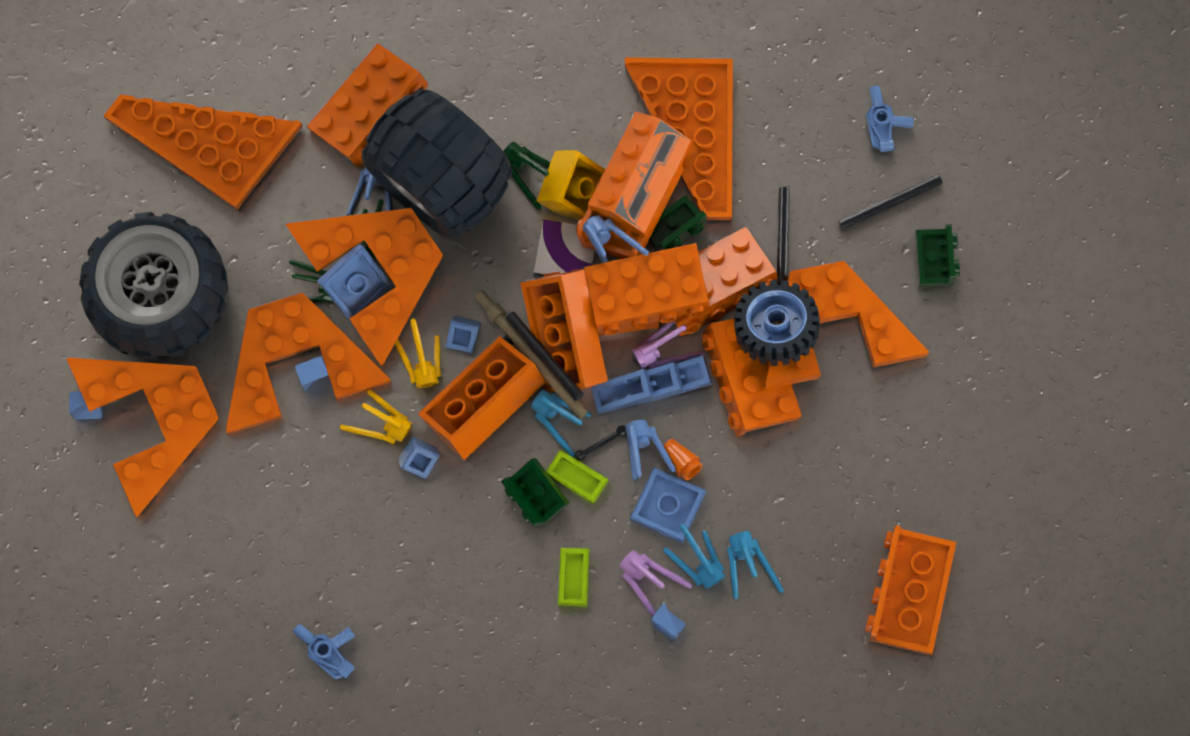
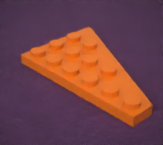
M625 57V68L649 115L662 119L692 141V145L682 163L684 171L681 177L700 213L704 211L707 215L706 220L732 221L733 59Z
M123 94L118 96L103 115L105 120L236 210L240 208L303 127L302 123L295 119L290 121L276 119L275 116H257L254 113L214 110V108L206 106L200 108L192 104L154 101L150 98L138 99L134 96Z

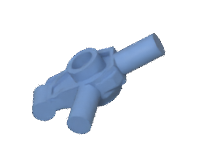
M872 86L869 88L872 106L866 114L871 145L873 148L879 149L880 153L893 151L892 127L913 128L914 117L894 116L891 106L883 104L880 86Z
M298 624L293 630V633L308 645V657L335 680L342 677L346 679L355 669L337 650L355 637L349 627L332 639L328 638L324 633L315 636L301 624Z

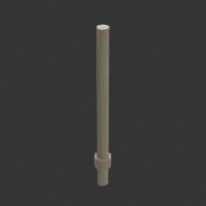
M483 290L477 292L475 299L487 311L486 316L493 324L497 323L518 349L535 364L543 378L579 419L584 417L588 411L579 401H575L509 324L506 320L504 309L499 304H495Z

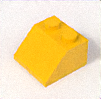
M577 150L555 151L547 170L549 175L545 176L536 201L556 214L579 221L587 212L589 200L606 169Z

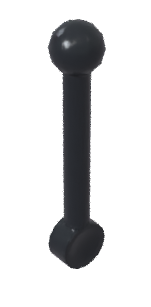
M618 426L616 432L585 450H577L575 458L578 461H582L587 454L613 439L625 437L627 435L625 426Z

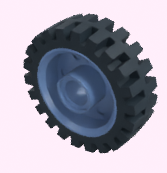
M770 280V286H767L765 282L759 283V289H756L754 286L750 288L749 295L744 293L741 297V302H738L736 306L734 327L738 344L741 345L745 354L749 352V357L753 360H756L758 357L759 362L766 365L768 360L771 361V366H778V361H782L784 366L789 365L790 359H793L794 362L799 361L801 354L806 356L810 348L813 349L819 335V311L812 296L809 297L807 290L803 289L800 291V286L793 283L792 287L789 286L788 281L782 280L781 285H777V280ZM774 321H781V322H783L782 324H779V325H774V324H772V322H774Z

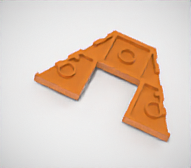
M412 208L287 223V228L317 272L364 241L374 253L396 287L349 319L381 366L384 365L444 256Z
M845 261L790 271L787 279L789 286L792 287L793 283L800 286V291L805 289L809 292V297L812 296L814 298L815 304L818 307L820 323L858 317L873 368L924 358L929 354L923 344ZM810 348L806 356L801 354L800 360L797 362L790 359L789 365L783 366L782 361H778V366H771V361H769L764 390L819 379L821 373L814 349Z
M303 292L248 309L226 433L229 435L282 418L266 364L316 348L321 349L336 400L389 384L391 381Z
M67 358V363L89 412L140 390H143L165 442L113 464L133 513L137 517L219 419L196 366Z

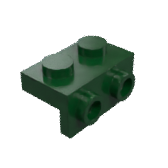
M685 194L663 211L649 241L657 251L680 247L683 245L682 241L688 236L695 237L705 229L706 226L704 224H706L707 215L704 211L700 213Z
M946 224L944 229L916 230L915 243L919 287L953 286L956 276H960L959 259L954 260V249L958 248L957 232L952 233V224Z
M537 458L531 459L514 475L506 477L501 481L505 487L506 495L522 509L523 518L535 527L547 524L570 504Z

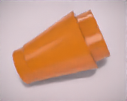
M673 438L663 445L676 468L675 472L679 478L683 477L688 481L700 472L703 466L699 462L700 457L679 442H676Z

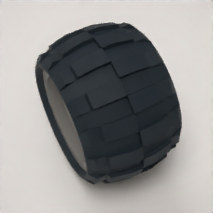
M418 89L412 95H406L390 106L374 124L366 139L367 146L361 151L365 167L381 186L406 209L412 208L423 223L447 237H458L463 231H470L484 221L501 201L508 188L507 181L512 176L511 163L497 143L463 111L444 97L430 90Z
M152 212L134 214L135 218L124 222L120 219L108 226L109 231L102 238L97 237L89 247L87 252L89 256L88 261L84 262L81 268L79 282L82 290L81 303L86 317L97 334L111 347L121 353H130L136 355L139 359L157 360L160 356L169 355L170 358H175L186 354V349L198 343L201 345L211 335L210 329L213 324L220 322L226 306L225 295L228 291L227 272L219 252L211 239L200 228L189 225L185 219L167 213L163 214L162 217L155 216ZM151 278L154 279L155 283L152 286H150L148 280ZM170 281L178 282L175 288H168ZM138 296L145 297L143 303L136 304V299ZM158 298H166L165 303L161 305L155 304Z

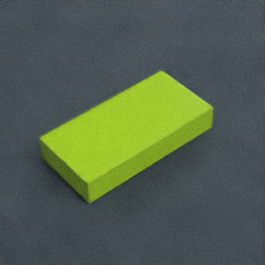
M559 450L546 470L553 481L594 505L609 482V479L562 450Z
M560 547L558 606L587 607L589 549Z

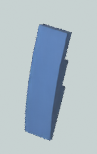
M702 355L678 364L672 362L647 371L641 369L591 386L597 413L600 414L682 394L711 385L713 382L706 357Z

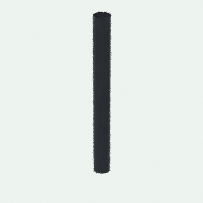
M939 174L934 175L839 220V227L844 231L942 185V179Z
M780 187L778 190L777 285H781L782 280L787 281L790 199V188Z
M515 312L508 314L506 320L570 396L575 401L580 400L584 396L580 388Z

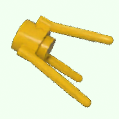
M412 318L410 322L419 363L415 364V370L399 339L396 341L395 346L409 373L411 384L416 383L418 389L437 385L439 383L438 378L442 377L440 370V336L436 335L434 337V366H432L431 361H425L416 319Z
M369 389L367 394L392 415L389 417L366 403L362 404V408L386 422L383 430L387 434L343 424L340 425L341 430L385 440L394 445L396 440L401 443L404 442L413 423L408 421L409 417L399 413L384 399Z

